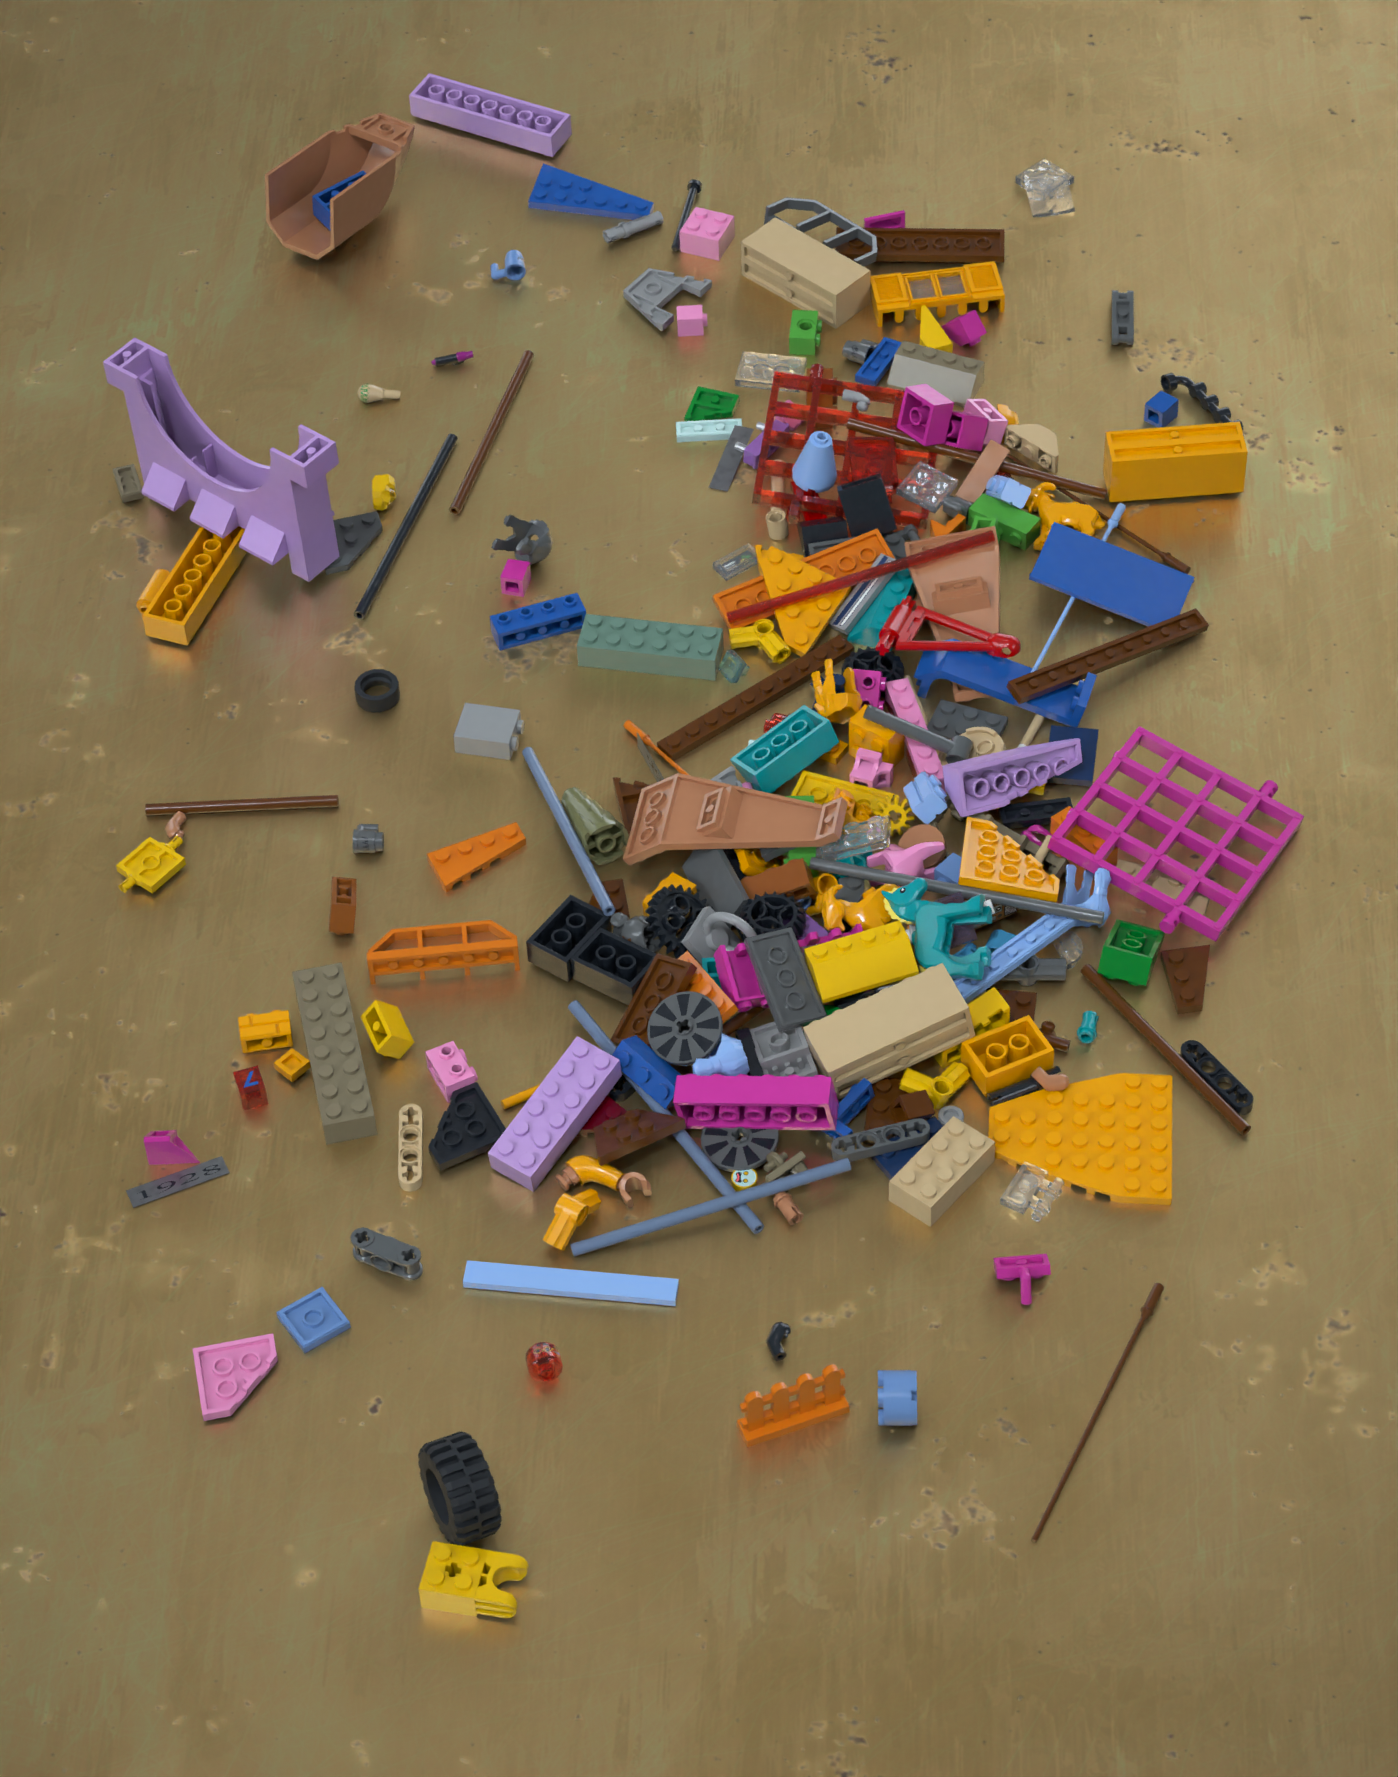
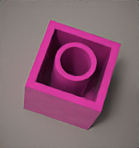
M952 410L946 440L943 444L962 449L982 451L989 418Z

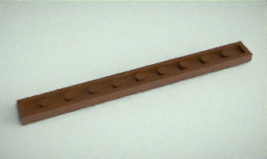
M1195 608L1010 680L1006 687L1016 701L1022 704L1078 682L1080 679L1083 680L1088 672L1098 674L1205 632L1209 624Z
M839 634L658 741L657 747L675 761L811 680L813 672L820 671V674L825 671L824 661L826 659H832L833 666L843 661L845 657L850 656L851 652H855V647Z

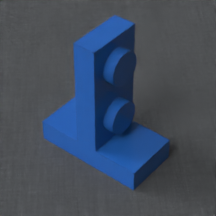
M863 1078L858 1084H854L849 1089L848 1094L841 1102L839 1101L836 1130H822L833 1139L853 1134L852 1129L846 1125L874 1097L871 1082Z

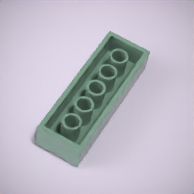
M586 614L577 643L578 666L716 681L724 649L723 628Z

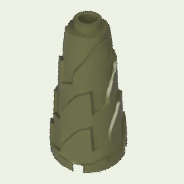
M576 787L567 789L562 796L561 803L590 861H594L597 865H604L617 860L623 854L621 849L624 845L627 846L629 839L626 828L609 811L604 810L597 801L592 800L586 792L583 793Z

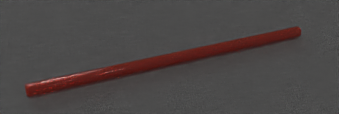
M992 530L730 611L726 613L729 624L985 545L995 541L994 533Z

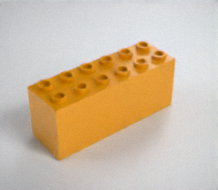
M1240 422L1105 432L1103 475L1109 502L1244 492L1248 451Z

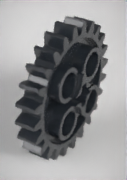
M671 884L668 888L663 887L660 891H657L647 903L650 907L645 910L649 914L645 921L652 924L648 928V931L655 932L652 939H659L661 942L658 947L666 946V954L673 951L676 959L686 951L690 953L681 942L701 910L706 907L707 899L700 900L699 892L693 895L691 894L690 887L684 891L682 885L675 888Z

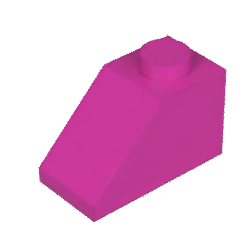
M976 310L956 317L941 326L949 339L959 346L965 344L973 346L981 341L980 337L987 333Z

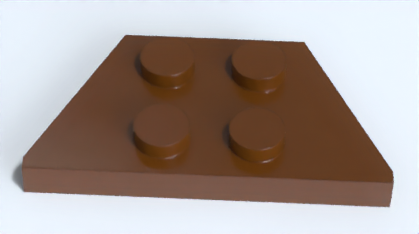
M614 777L613 786L622 823L630 835L641 790L650 785L640 781H634V784L623 783L621 778Z
M635 1109L629 1110L617 1118L604 1121L603 1124L593 1128L599 1165L607 1164L685 1129V1119Z

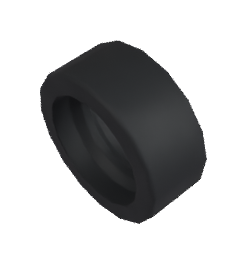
M384 669L369 670L361 674L355 681L356 701L365 711L372 713L384 712L393 708L399 701V682L397 677L390 671ZM374 686H384L390 689L385 694L379 696H371L364 693L367 689Z

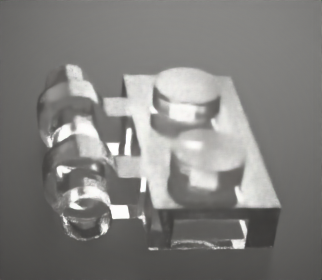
M1024 1161L1001 1196L1000 1204L1023 1215L1028 1207L1032 1208L1034 1212L1031 1218L1036 1222H1040L1042 1217L1047 1216L1051 1210L1050 1205L1053 1200L1058 1199L1062 1193L1061 1188L1064 1185V1181L1056 1177L1052 1183L1047 1180L1048 1171ZM1039 1191L1045 1193L1042 1199L1036 1197Z

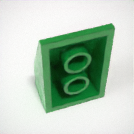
M1117 919L1103 945L1097 973L1103 974L1108 979L1118 978L1126 980L1134 986H1146L1151 977L1165 933Z

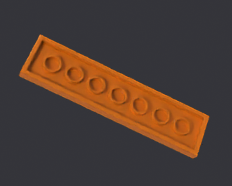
M877 528L803 558L801 561L853 587L860 582L881 553L894 559L895 557ZM763 575L713 595V602L728 629L754 626V623L760 619H775L774 609L765 587Z

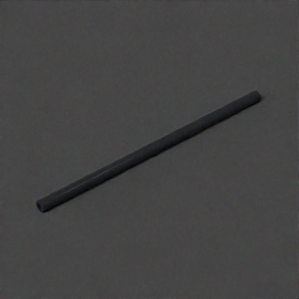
M448 434L360 600L354 612L355 618L360 620L365 618L458 440L456 435Z

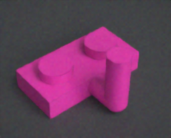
M1047 1254L993 1258L997 1279L1010 1281L1020 1277L1021 1303L1025 1305L1032 1303L1031 1278L1051 1275Z

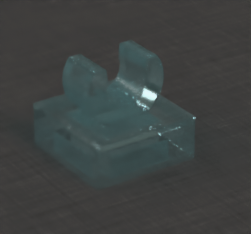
M727 650L718 670L730 683H737L740 676L747 675L750 667L746 666L747 664L734 650Z

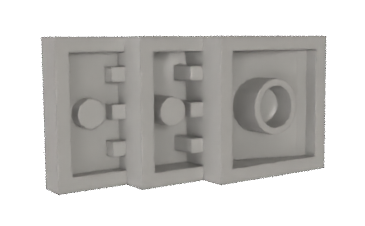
M774 1021L750 1030L764 1075H799L801 1077H814L818 1075L801 1027L779 1032Z

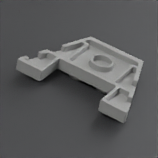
M648 268L623 290V296L660 331H664L674 322V315L661 308L682 289L699 297L703 296L712 287V280L704 278L703 282L694 280V276L686 275L682 278L675 276L673 272Z

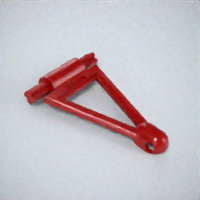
M907 596L906 599L902 600L901 604L893 608L879 632L880 640L875 647V650L880 651L882 656L886 652L888 653L893 646H896V650L987 652L992 656L1001 658L1013 657L1021 651L1020 641L1013 635L1003 633L992 634L919 605L913 612L916 601H913L911 596ZM927 619L984 642L913 640L924 620ZM1009 648L1011 653L1005 654L1002 649Z

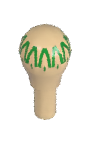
M363 384L358 390V397L365 403H372L383 399H400V391L384 390V388L372 384Z

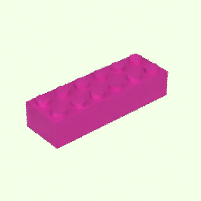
M696 1074L677 1075L673 1100L678 1117L685 1119V1129L743 1127L747 1129L836 1130L839 1106L832 1078L824 1075H815L814 1077H801L799 1075L774 1076L770 1074L763 1076H748L746 1074H739L737 1076H723L721 1074H712L711 1076H698Z

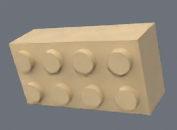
M953 1116L889 1181V1201L931 1227L995 1161V1141Z

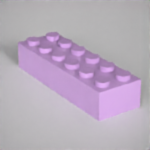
M577 1036L488 1152L491 1168L534 1192L622 1076L620 1060Z

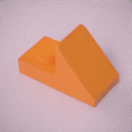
M959 513L952 520H949L945 526L930 520V538L966 531V517Z

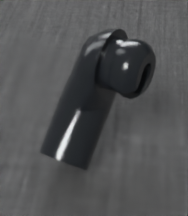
M775 1323L766 1339L768 1348L775 1361H781L786 1357V1352L781 1342L783 1338H787L788 1334L791 1333V1328L787 1323Z

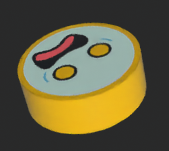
M754 1169L734 1170L731 1175L732 1187L739 1192L757 1186L758 1177Z

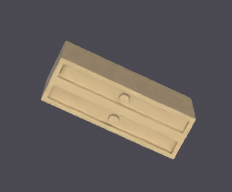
M776 217L741 241L743 276L802 310L818 311V319L835 329L870 304L869 269Z
M943 963L929 967L922 973L908 977L894 986L884 988L868 998L860 999L855 1004L836 1010L831 1015L815 1020L803 1027L811 1056L821 1075L832 1078L838 1100L845 1097L849 1089L854 1084H858L863 1078L873 1084L975 1036L969 1007Z

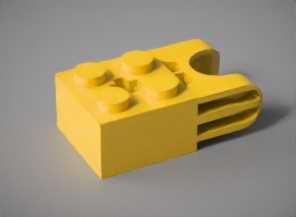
M432 1541L418 1589L421 1608L477 1617V1614L512 1618L517 1612V1601L511 1593L501 1591L497 1586L505 1581L522 1580L527 1574L528 1562L522 1556Z

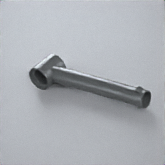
M871 705L867 706L863 718L868 721L880 724L892 731L946 753L948 764L969 758L973 743L965 736L957 735L950 740Z

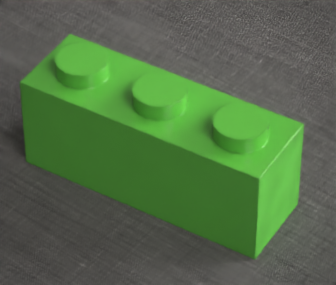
M983 493L968 509L969 526L972 527L975 517L997 518L1000 539L1025 551L1040 536L1041 518Z

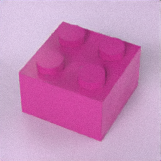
M927 384L906 386L897 428L923 446L943 444L946 440L954 402Z

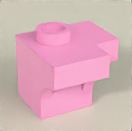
M859 747L856 753L855 764L850 774V782L875 789L890 788L893 783V764L882 762V753Z

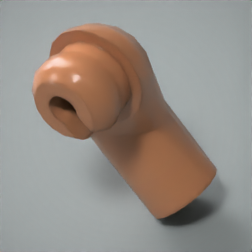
M177 811L165 826L169 839H173L176 835L182 839L185 835L179 828L185 822L186 816L180 811Z
M1040 1066L1031 1074L1047 1091H1061L1069 1085V1078L1066 1074L1048 1075Z

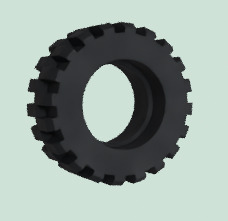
M460 1431L424 1444L418 1453L420 1476L423 1481L428 1504L434 1514L436 1523L439 1525L440 1531L445 1535V1539L450 1544L463 1546L495 1534L501 1527V1506L488 1463L485 1461L475 1439H472L470 1434Z

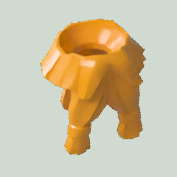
M826 659L824 661L826 679L823 686L820 671H815L811 674L817 702L814 704V708L818 714L830 720V722L844 724L849 722L861 709V695L856 690L854 670L850 667H847L843 672L845 693L836 694L832 659Z

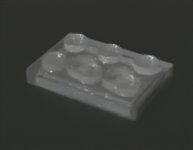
M743 351L735 377V386L799 393L807 365V358Z
M874 816L867 821L846 824L842 828L839 840L816 847V858L836 861L890 847L891 822L889 816Z

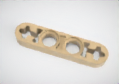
M407 1104L399 1112L398 1178L400 1187L408 1192L418 1190L423 1182L422 1109L416 1104ZM409 1115H414L413 1124H409ZM411 1133L418 1136L413 1141L404 1139L406 1135ZM408 1154L417 1155V1159L414 1161H406L404 1157ZM408 1171H413L411 1181H408Z

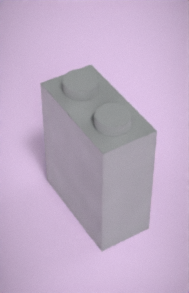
M465 703L453 736L455 753L511 760L513 751L518 749V736L523 734L524 720H521L520 710Z

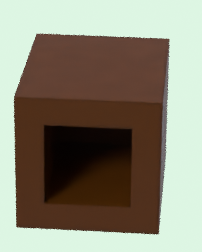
M926 1090L899 1095L889 1105L896 1123L918 1118L926 1121L935 1114L933 1102Z

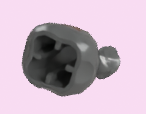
M621 912L611 915L610 922L614 926L613 934L656 954L661 950L658 947L661 941L659 939H652L655 932L648 931V928L652 925L645 921L648 916H634L629 919L627 915Z

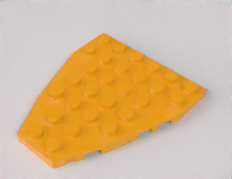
M1118 1073L1070 1083L1066 1089L1061 1091L1042 1089L989 1108L988 1138L995 1141L996 1159L1005 1160L1014 1167L1018 1165L1031 1170L1032 1175L1070 1188L1074 1184L1086 1188V1193L1095 1195L1096 1192L1109 1195L1110 1200L1117 1203L1171 1205L1172 1075Z

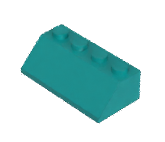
M900 566L850 631L847 637L848 642L875 648L880 640L879 632L893 608L901 604L902 600L906 599L907 596H911L912 600H914L917 591L908 567Z
M803 705L732 757L730 761L743 778L752 784L753 790L772 794L786 781L791 780L805 767L810 766L817 758L829 752L832 747L839 743V740L830 720Z

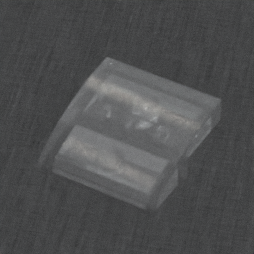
M1066 172L1048 177L1040 174L1024 179L1033 217H1049L1075 212Z

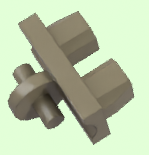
M771 1151L766 1156L768 1163L764 1166L766 1172H770L772 1169L774 1171L765 1177L766 1181L764 1183L787 1177L789 1174L793 1175L809 1170L803 1162L806 1158L805 1154L800 1151L784 1163L788 1159V1155L785 1152L778 1155L776 1152Z

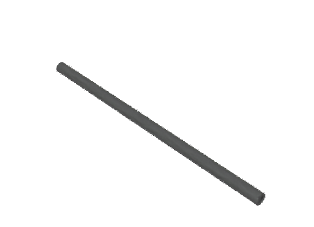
M811 857L809 869L895 884L897 886H905L916 878H922ZM923 878L927 881L928 889L926 891L966 899L983 894L986 900H991L992 904L1102 924L1104 919V912Z

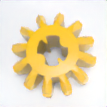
M895 794L894 801L891 802L890 797L887 795L885 796L886 804L881 801L877 802L878 807L882 810H873L875 816H880L874 820L875 825L882 824L880 827L882 833L889 828V836H893L894 829H897L898 834L902 835L901 827L911 828L910 824L906 821H914L915 817L908 814L912 812L911 807H905L908 799L904 798L899 803V795ZM891 810H894L895 813H900V815H897V820H893L892 817L887 818V815L890 816Z

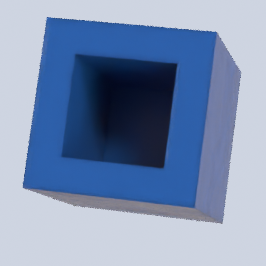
M1161 390L1145 403L1144 421L1157 428L1167 426L1178 416L1179 399Z

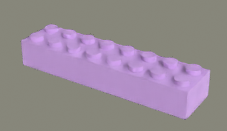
M430 73L409 95L412 116L553 157L572 135L571 114Z

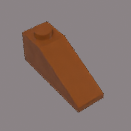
M332 877L329 932H334L337 935L354 934L357 879Z

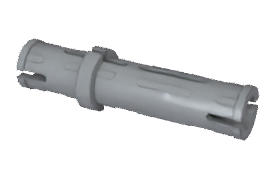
M656 211L630 222H621L618 226L603 230V238L606 243L621 238H629L630 235L663 224V216L660 211Z

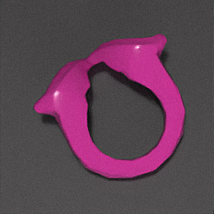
M1033 825L1020 834L1021 836L1022 834L1026 835L1030 841L1039 846L1042 845V842L1034 836L1035 834L1052 836L1041 825Z

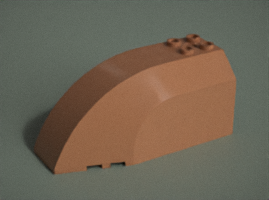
M378 113L361 119L360 124L344 125V129L337 132L334 129L327 131L265 174L266 222L283 247L318 260L372 222L386 205L401 172L411 145L415 125L384 113ZM363 170L367 174L330 199L329 230L313 215L312 196Z

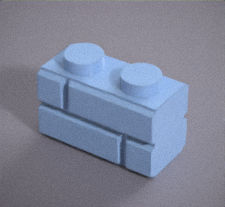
M999 475L991 477L986 485L987 495L1019 509L1024 508L1031 493V488L1011 478Z
M922 771L914 778V782H909L903 789L912 812L925 824H929L936 818V814H941L947 808L944 799L947 794L941 788L942 783L935 775L929 776L926 772Z

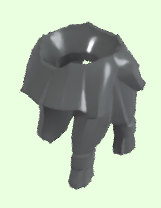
M513 515L506 516L504 524L507 527L511 526L514 534L506 540L496 538L492 543V548L495 551H514L517 560L530 562V566L546 559L551 552L553 544L547 524L543 520L539 521L536 519L527 522ZM533 535H537L539 538L536 541L530 540Z

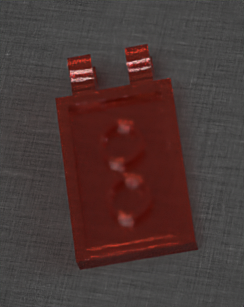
M849 437L848 448L852 481L881 473L890 504H892L893 489H898L899 485L893 437Z

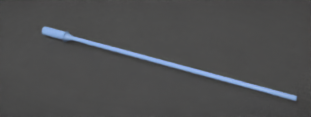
M1123 503L1117 505L1111 518L1107 521L1108 528L1102 541L1106 542L1112 529L1118 527V522L1126 509ZM1071 596L1031 672L1036 671L1040 666L1075 597Z

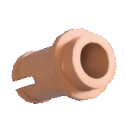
M783 1191L774 1196V1207L782 1212L790 1225H794V1222L797 1224L803 1219L804 1215L792 1201L793 1196Z

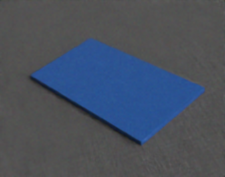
M1056 522L1051 525L1048 537L1032 573L1029 575V579L1148 627L1179 615L1190 587L1194 583V577Z

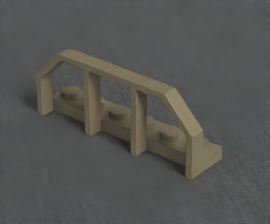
M948 794L944 798L947 808L941 814H936V818L930 822L931 826L939 830L938 823L948 808H950L952 811L950 814L961 822L964 819L967 820V817L992 821L998 826L997 831L1003 836L1008 835L1020 845V850L1026 855L1031 854L1034 857L1040 848L1039 845L1030 841L1026 835H1019L995 821L989 814L977 813L961 817ZM946 851L944 858L946 859L951 854ZM1048 852L1042 864L1049 867L1048 870L1051 874L1058 878H1061L1062 875L1066 877V865L1070 864L1066 858H1060Z

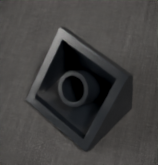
M842 516L797 522L804 558L809 556L808 544L848 538L847 522Z

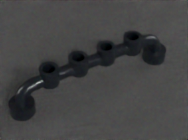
M1173 373L1161 376V385L1166 392L1177 389L1178 384L1186 386L1192 398L1197 397L1201 407L1213 414V419L1216 423L1240 422L1243 432V424L1239 419L1235 421L1230 420L1231 412L1229 408H1219V400L1215 394L1206 395L1207 388L1204 382L1194 383L1188 377L1175 376Z

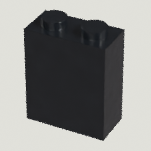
M881 473L837 486L852 537L860 536L877 528L882 536H887L897 529L896 520Z

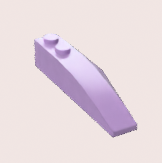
M1079 738L1054 741L1000 751L943 765L945 790L961 817L1004 807L1014 798L1022 797L1029 793L1028 790L1045 784L1051 777L1059 776L1082 763L1081 743Z

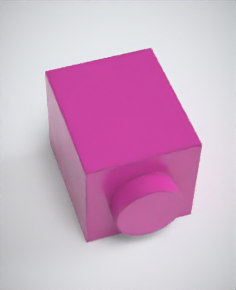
M514 559L507 560L500 576L502 594L524 597L531 580L530 562Z

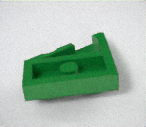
M698 386L684 421L731 418L740 402L739 395Z

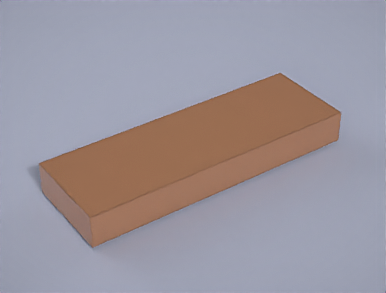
M991 439L955 494V497H960L974 503L986 491L987 482L997 474L1009 455L1010 450Z

